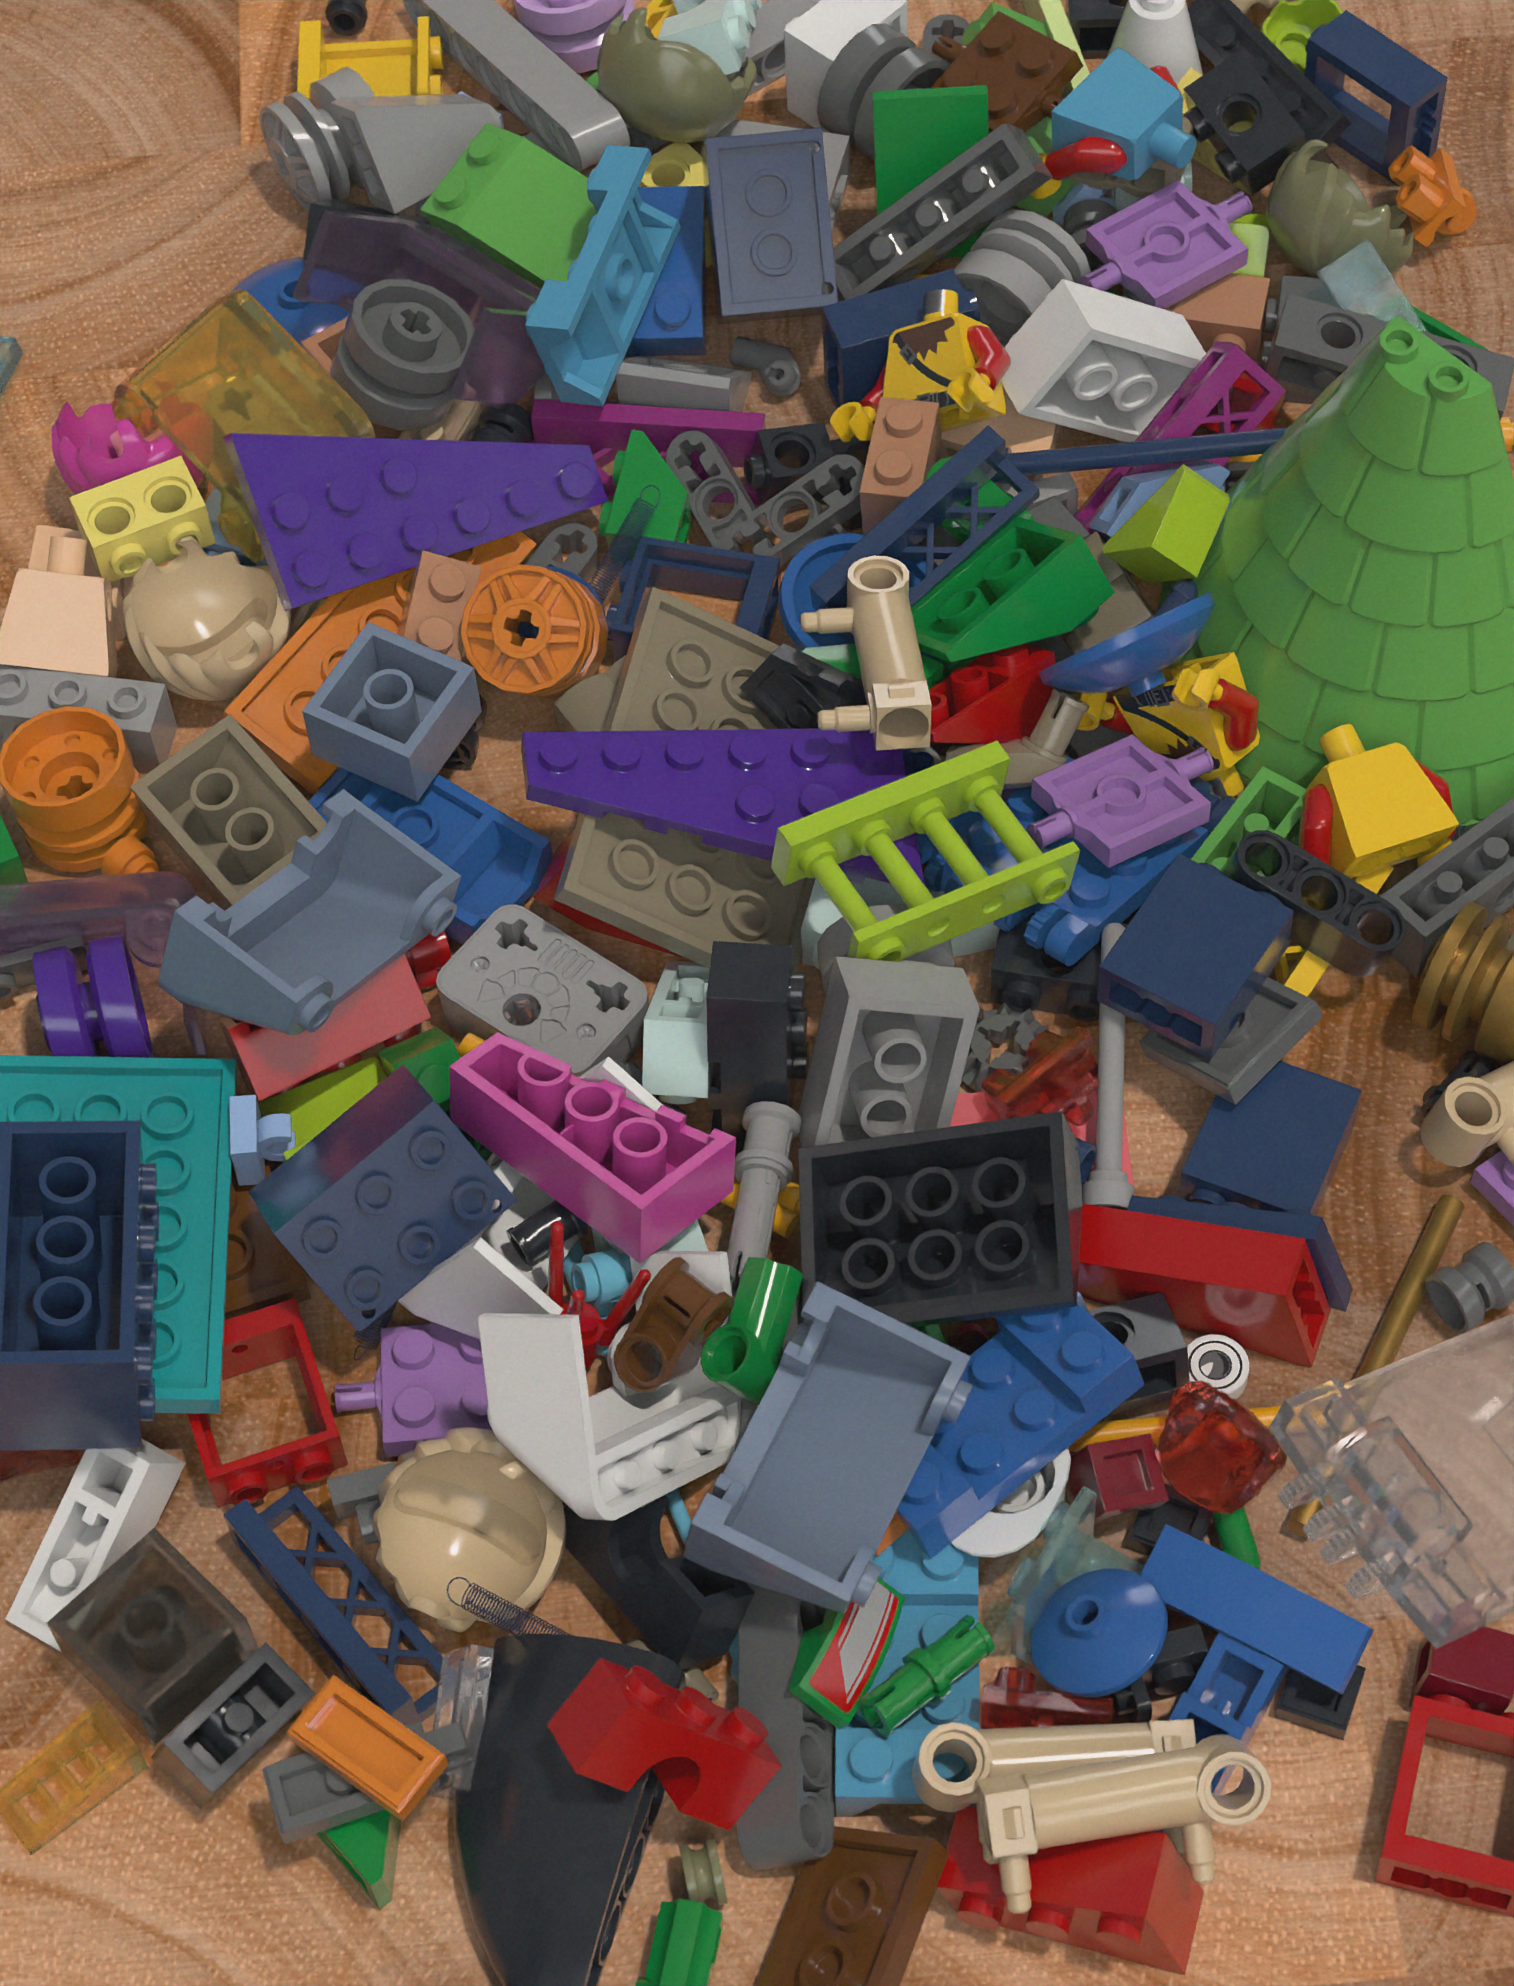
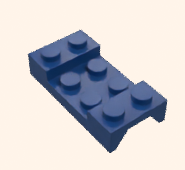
M339 767L334 775L308 801L328 823L329 818L321 813L323 803L344 789L461 875L453 903L457 905V911L451 923L444 930L446 936L461 945L498 908L508 904L522 906L538 888L553 858L550 840L439 774L435 776L417 802Z
M1078 1302L1075 1307L997 1316L995 1319L1000 1332L970 1355V1360L961 1379L973 1385L968 1399L955 1424L942 1418L896 1511L898 1517L930 1559L1145 1385L1134 1355Z

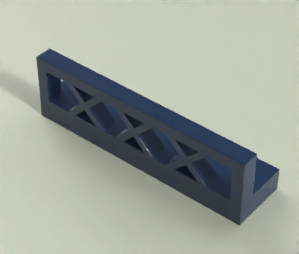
M989 425L986 426L809 586L813 608L816 611L818 609L847 608V576L849 567L861 558L874 555L888 556L899 561L901 559H926V577L917 586L909 587V602L912 608L1040 497V490L1006 458L1005 440ZM996 473L1018 492L1004 507H978L979 489ZM971 497V507L961 506ZM945 519H971L970 538L960 547H934L935 528ZM978 519L988 520L978 530ZM927 536V547L916 546ZM934 559H945L933 570ZM839 633L849 644L855 643L852 633Z
M298 1486L260 1514L257 1513L247 1499H244L223 1515L237 1548L359 1694L397 1721L401 1720L405 1726L419 1722L422 1723L465 1689L463 1680ZM298 1512L311 1527L307 1550L288 1549L273 1532V1529ZM320 1539L331 1552L319 1551ZM316 1566L345 1568L352 1577L348 1599L329 1598L314 1581ZM361 1588L372 1601L359 1600ZM357 1615L387 1617L393 1625L390 1649L373 1648L366 1643L355 1630ZM402 1637L414 1650L401 1649ZM398 1664L428 1666L441 1682L414 1702L412 1696L396 1678Z

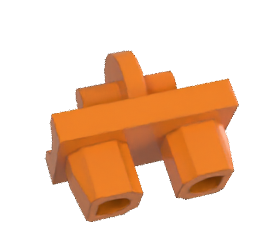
M1411 145L1388 168L1390 179L1401 186L1395 197L1397 207L1409 216L1412 231L1414 230V239L1425 247H1428L1434 241L1435 231L1443 235H1455L1464 232L1475 221L1477 215L1475 199L1468 190L1460 186L1453 158L1443 149L1439 148L1428 158Z

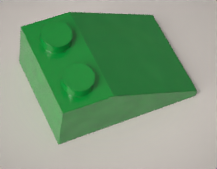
M987 85L872 92L875 217L989 134ZM989 224L942 258H964Z
M1016 517L911 608L920 651L948 662H955L1071 632L1074 628L1090 622L1097 615L1099 606L1109 599L1115 591L1080 534Z

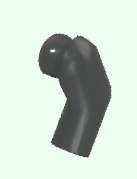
M743 337L735 339L731 352L732 365L758 370L767 388L778 396L792 394L799 387L801 371L787 347Z

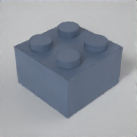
M370 622L366 624L302 710L312 755L417 802L482 712L474 667Z

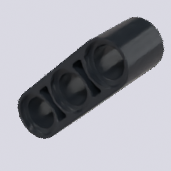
M1256 830L1248 833L1239 842L1221 868V871L1227 878L1255 892H1267L1275 896L1284 906L1294 910L1290 940L1344 973L1354 977H1367L1376 973L1404 938L1406 931L1405 920L1393 904L1280 835L1268 830ZM1247 864L1258 867L1264 876L1255 874L1249 869ZM1302 897L1315 902L1320 910L1311 908ZM1359 931L1367 933L1372 937L1376 945L1362 938Z

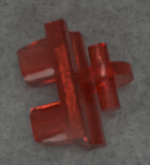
M1079 1026L1075 1027L1064 1037L1049 1030H1044L1029 1043V1048L1026 1052L1029 1066L1021 1073L1016 1075L1008 1069L998 1068L983 1080L981 1087L988 1107L1000 1117V1120L1062 1111L1069 1123L1075 1126H1083L1094 1115L1093 1106L1088 1096L1099 1088L1098 1064L1091 1051L1093 1043L1091 1033Z
M1002 1666L997 1673L993 1686L984 1685L981 1729L1111 1724L1113 1699L1105 1698V1696L1082 1698L1064 1693L1036 1691V1675L1025 1668Z

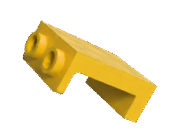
M429 16L418 17L417 39L325 44L321 20L299 21L297 91L307 97L309 101L311 83L347 66L362 77L376 97L444 95L442 76L434 75V69H444L442 37L432 36Z

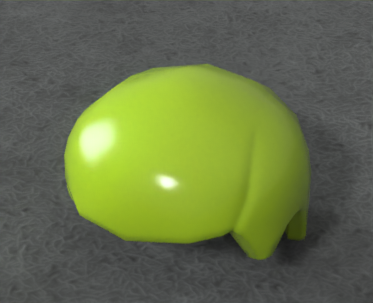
M1281 0L1263 22L1261 31L1305 74L1307 56L1305 47L1308 38L1317 27L1322 24L1327 25L1343 13L1335 0H1298L1295 2Z

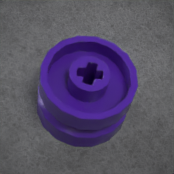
M123 933L90 940L86 950L89 982H84L77 958L66 946L33 953V969L38 993L36 995L37 1007L46 1044L53 1056L101 1057L99 1042L104 1041L109 1057L154 1058L144 1004L131 954Z

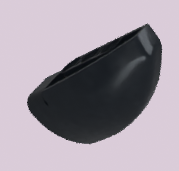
M518 1634L496 1639L486 1665H490L484 1720L482 1719L478 1701L480 1697L474 1698L464 1730L473 1762L457 1769L454 1837L461 1881L475 1932L500 1986H598L658 1816L665 1788L652 1769V1766L642 1774L628 1792L575 1773L547 1723L600 1658L629 1670L634 1665L641 1666L658 1677L662 1683L682 1691L686 1686L685 1673L678 1664L667 1657L621 1643L574 1635Z

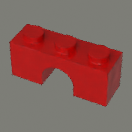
M603 1658L598 1660L547 1723L575 1773L628 1792L642 1774L652 1766V1769L679 1812L728 1831L782 1767L765 1741L768 1737L766 1727L749 1711L741 1707H735L732 1711L713 1704L710 1699L695 1688L685 1686L681 1691L662 1683L658 1677L641 1666L634 1665L629 1670Z

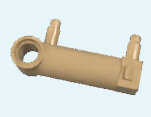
M874 555L855 561L848 569L847 608L818 609L816 612H806L800 615L801 630L803 632H818L820 634L850 632L854 635L867 705L836 707L834 710L819 711L817 714L818 728L822 731L836 730L837 732L869 730L870 734L873 733L876 751L930 747L932 704L909 602V571L902 562L888 556Z
M1514 1061L1479 1078L1463 1077L1456 1079L1446 1088L1424 1118L1420 1128L1421 1140L1426 1150L1436 1160L1448 1166L1462 1167L1470 1165L1480 1157L1487 1147L1497 1143L1514 1167Z
M1194 1720L1150 1721L1148 1724L1125 1723L974 1729L967 1724L947 1723L939 1725L927 1734L913 1763L912 1781L915 1791L922 1801L935 1810L954 1812L965 1809L970 1804H977L979 1841L983 1844L984 1860L989 1864H997L998 1857H992L984 1840L976 1780L1020 1773L1022 1776V1774L1194 1747L1196 1745ZM943 1753H953L962 1757L968 1764L970 1777L965 1781L957 1783L946 1781L935 1771L933 1758ZM1181 1826L1162 1829V1832L1167 1834L1180 1856L1185 1855Z
M1213 1735L1201 1740L1194 1747L1046 1770L1022 1774V1776L1020 1773L976 1780L984 1840L992 1857H998L1002 1891L1006 1894L1008 1910L1015 1914L1025 1913L1031 1908L1030 1890L1032 1884L1027 1855L1037 1853L1038 1849L1181 1826L1185 1857L1186 1862L1190 1865L1191 1879L1198 1884L1209 1883L1215 1878L1213 1865L1215 1851L1210 1821H1217L1223 1825L1232 1826L1246 1824L1255 1820L1265 1810L1271 1797V1781L1267 1769L1242 1741L1229 1735ZM1228 1765L1241 1766L1243 1768V1778L1240 1785L1233 1792L1225 1795H1216L1211 1792V1781L1215 1773Z

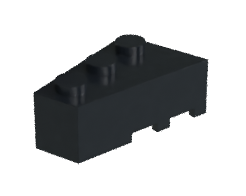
M713 941L706 1008L708 1062H713L715 1087L709 1086L708 1109H714L711 1132L716 1128L736 1137L735 1157L744 1148L747 1131L743 1128L742 1118L746 1107L753 1103L766 1101L784 1104L792 1108L795 1079H807L809 1041H806L808 1010L807 1007H804L805 972H794L793 946Z

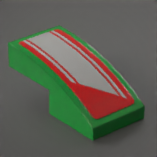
M879 1577L864 1608L853 1602L850 1603L845 1614L826 1608L823 1624L802 1633L788 1690L836 1728L840 1729L849 1725L859 1709L858 1699L868 1693L885 1659L900 1618L905 1597Z

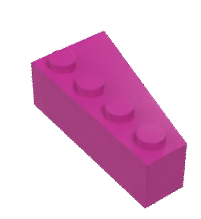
M498 1032L450 1065V1120L638 1263L643 1262L733 1192L736 1137L716 1128H714L710 1135L686 1125V1115L664 1105H661L657 1111L627 1099L625 1088L605 1079L598 1083L579 1078L571 1074V1064Z

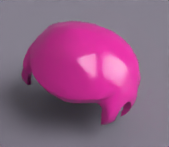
M154 379L151 382L159 389L162 395L160 409L167 415L173 427L166 435L155 442H148L142 438L130 420L144 409L135 404L129 392L125 389L119 392L110 404L90 406L83 414V417H77L67 401L62 406L58 419L52 426V451L63 480L75 495L178 456H182L198 489L209 473L215 453V435L212 418L201 415L202 410L196 404L182 406L170 382ZM115 431H118L123 441V453L120 457H118L109 438Z

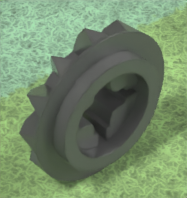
M1005 1002L998 1009L984 1011L979 1007L980 1010L962 1081L977 1092L1036 1088L1049 1074L1054 1060V1047L1050 1037L1049 1026L1041 1025L1034 1018L1030 1008L1022 1013L1011 1010ZM1012 1035L1015 1036L1014 1052L1016 1054L1005 1051L999 1058L995 1057L990 1064L992 1050L990 1041L1001 1044L1006 1038H1010Z

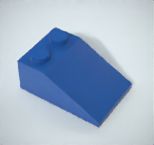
M705 186L638 187L643 202L678 219L681 228L625 357L639 355H706Z

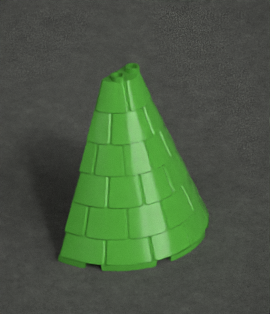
M1400 316L1393 317L1357 354L1348 368L1321 392L1312 406L1300 415L1285 430L1284 435L1266 450L1245 475L1226 492L1230 499L1228 508L1198 576L1189 578L1197 584V597L1208 592L1211 593L1215 602L1210 620L1194 646L1174 663L1229 652L1235 653L1246 690L1259 701V744L1234 764L1244 788L1248 786L1258 771L1264 766L1306 789L1320 770L1329 764L1318 742L1319 739L1336 727L1352 724L1366 751L1397 742L1404 745L1414 759H1417L1446 780L1450 788L1453 813L1459 826L1466 825L1469 831L1480 823L1481 820H1484L1514 797V477L1506 450L1492 383ZM1178 580L1163 582L1158 608L1169 594V588Z

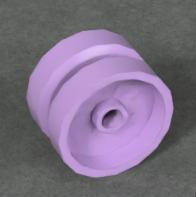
M513 0L517 17L520 20L519 23L576 73L597 69V58L607 27L613 19L623 13L622 21L625 20L626 22L629 14L636 9L633 0Z

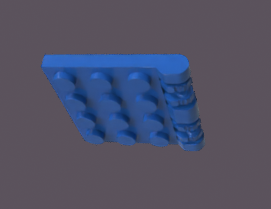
M1066 756L1068 758L1066 764L1074 760ZM1032 787L1002 790L1001 798L1025 830L1030 823H1035L1050 816L1031 798ZM968 811L948 819L989 876L1018 864L980 812ZM1199 826L1110 868L1105 866L1078 840L1066 836L1046 845L1040 850L1042 853H1046L1072 841L1080 849L1069 890L1054 902L1048 904H1040L1038 902L994 921V925L1004 931H1010L1011 928L1022 922L1032 912L1035 913L1028 922L1025 934L1023 935L1026 943L1036 949H1042L1044 946V952L1067 966H1071L1101 941L1102 930L1106 925L1122 923L1145 902L1178 854L1191 859L1207 839L1208 830ZM916 832L921 865L929 860L923 875L925 887L934 892L944 890V894L963 887L964 885L925 833L919 834Z

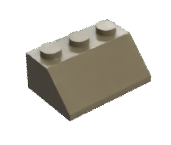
M230 714L130 786L150 825L224 911L290 864L298 839L306 835L313 840L321 834L327 825L323 817Z

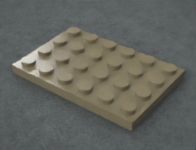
M653 586L643 598L604 731L778 729L739 687L780 646ZM579 813L554 900L710 968L713 941L793 946L794 972H797L802 953L801 927L816 878L805 877L783 886L771 869L772 861L701 844L703 836L672 828L668 829L667 835L644 829L645 821L609 813L602 818Z

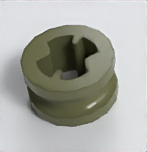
M715 1839L705 1840V1845L700 1850H692L688 1844L679 1846L689 1900L703 1903L707 1899H713L718 1905L727 1904Z

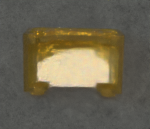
M237 289L218 298L117 385L114 392V400L112 401V412L116 422L117 420L128 418L143 439L155 434L159 427L220 491L221 513L218 515L220 531L231 545L238 546L253 563L266 557L223 437L229 433L376 438L373 426L363 409L251 294L242 289Z

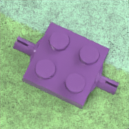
M1177 180L1086 229V246L1105 265L1087 275H1083L1080 278L1081 285L1101 291H1106L1117 284L1129 289L1142 303L1166 309L1247 264L1248 248L1231 232L1228 224L1244 215L1250 214L1252 212L1251 201L1247 195L1244 196V192L1239 191L1234 196L1217 205L1210 204L1196 197L1180 180Z
M1132 734L1033 778L1031 798L1050 816L1035 823H1030L1027 825L1026 831L1039 849L1066 836L1073 837L1105 866L1110 868L1209 822L1211 802L1191 786L1189 781L1205 773H1210L1214 767L1213 759L1208 751L1205 752L1203 747H1199L1195 751L1175 760L1168 759L1151 751Z
M437 1323L381 1328V1363L377 1370L375 1381L335 1384V1402L338 1413L349 1410L377 1408L382 1420L383 1446L386 1457L399 1456L415 1449V1441L418 1439L427 1441L443 1438L451 1428L474 1427L493 1431L487 1416L488 1397L480 1340Z

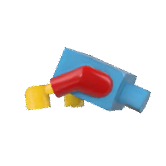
M1117 47L1052 110V153L1049 155L1039 153L1038 155L1053 178L1030 193L1034 199H1043L1052 195L1060 188L1063 179L1079 172L1108 173L1131 181L1141 177L1158 159L1178 169L1185 167L1194 155L1197 140L1194 136L1182 131L1183 97L1169 70L1161 65L1148 68L1125 50Z

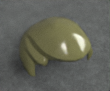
M640 7L629 14L626 22L625 20L622 21L624 13L613 19L602 38L597 58L599 86L603 96L618 110L626 124L657 139L690 143L705 141V138H714L738 115L756 78L757 68L749 57L745 59L742 77L737 76L735 79V73L725 75L711 57L686 43L657 40L649 27L646 26L648 8Z
M1310 140L1300 150L1293 152L1286 158L1278 170L1269 192L1266 218L1273 239L1288 261L1310 278L1351 281V291L1372 287L1395 274L1408 261L1413 251L1414 230L1404 239L1405 230L1398 227L1406 219L1407 214L1399 209L1397 204L1391 207L1385 204L1371 210L1359 186L1351 176L1338 169L1332 163L1328 164L1322 161L1309 160L1315 153L1328 147V144L1321 140Z

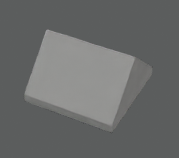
M639 355L622 361L616 375L618 402L622 405L742 412L751 383L752 371Z

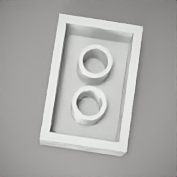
M1062 279L1047 294L1040 306L1004 347L1010 356L1011 364L1001 381L1017 412L1021 415L1123 442H1134L1205 356L1206 352L1183 315Z

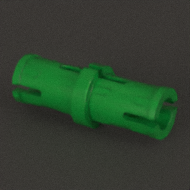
M965 1615L934 1643L932 1642L925 1649L916 1647L902 1658L904 1665L882 1684H879L869 1693L858 1699L860 1712L867 1723L874 1729L882 1722L883 1724L877 1728L878 1733L887 1737L919 1708L921 1709L928 1702L938 1703L949 1695L951 1688L948 1686L971 1667L994 1652L993 1640L985 1627L978 1622L970 1630V1627L975 1624V1619L972 1616Z

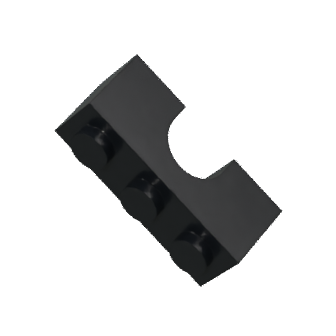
M666 1495L612 1521L581 1518L563 1501L566 1521L565 1548L660 1655L667 1657L682 1669L728 1654L755 1592L744 1581L710 1571L684 1558L683 1555L671 1559L668 1558L660 1535L661 1519L669 1502Z

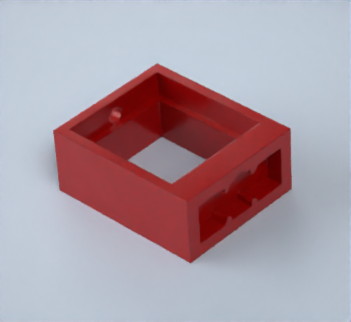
M295 1298L225 1320L222 1380L296 1356L320 1433L222 1464L207 1413H187L205 1475L218 1508L229 1504L237 1505L244 1499H247L252 1504L264 1498L271 1490L295 1482L302 1484L315 1483L330 1476L335 1469L348 1465Z
M1435 1694L1428 1698L1414 1695L1406 1724L1374 1882L1514 1917V1856L1513 1861L1405 1834L1425 1736L1514 1758V1712L1495 1715L1471 1709L1467 1702L1450 1695Z

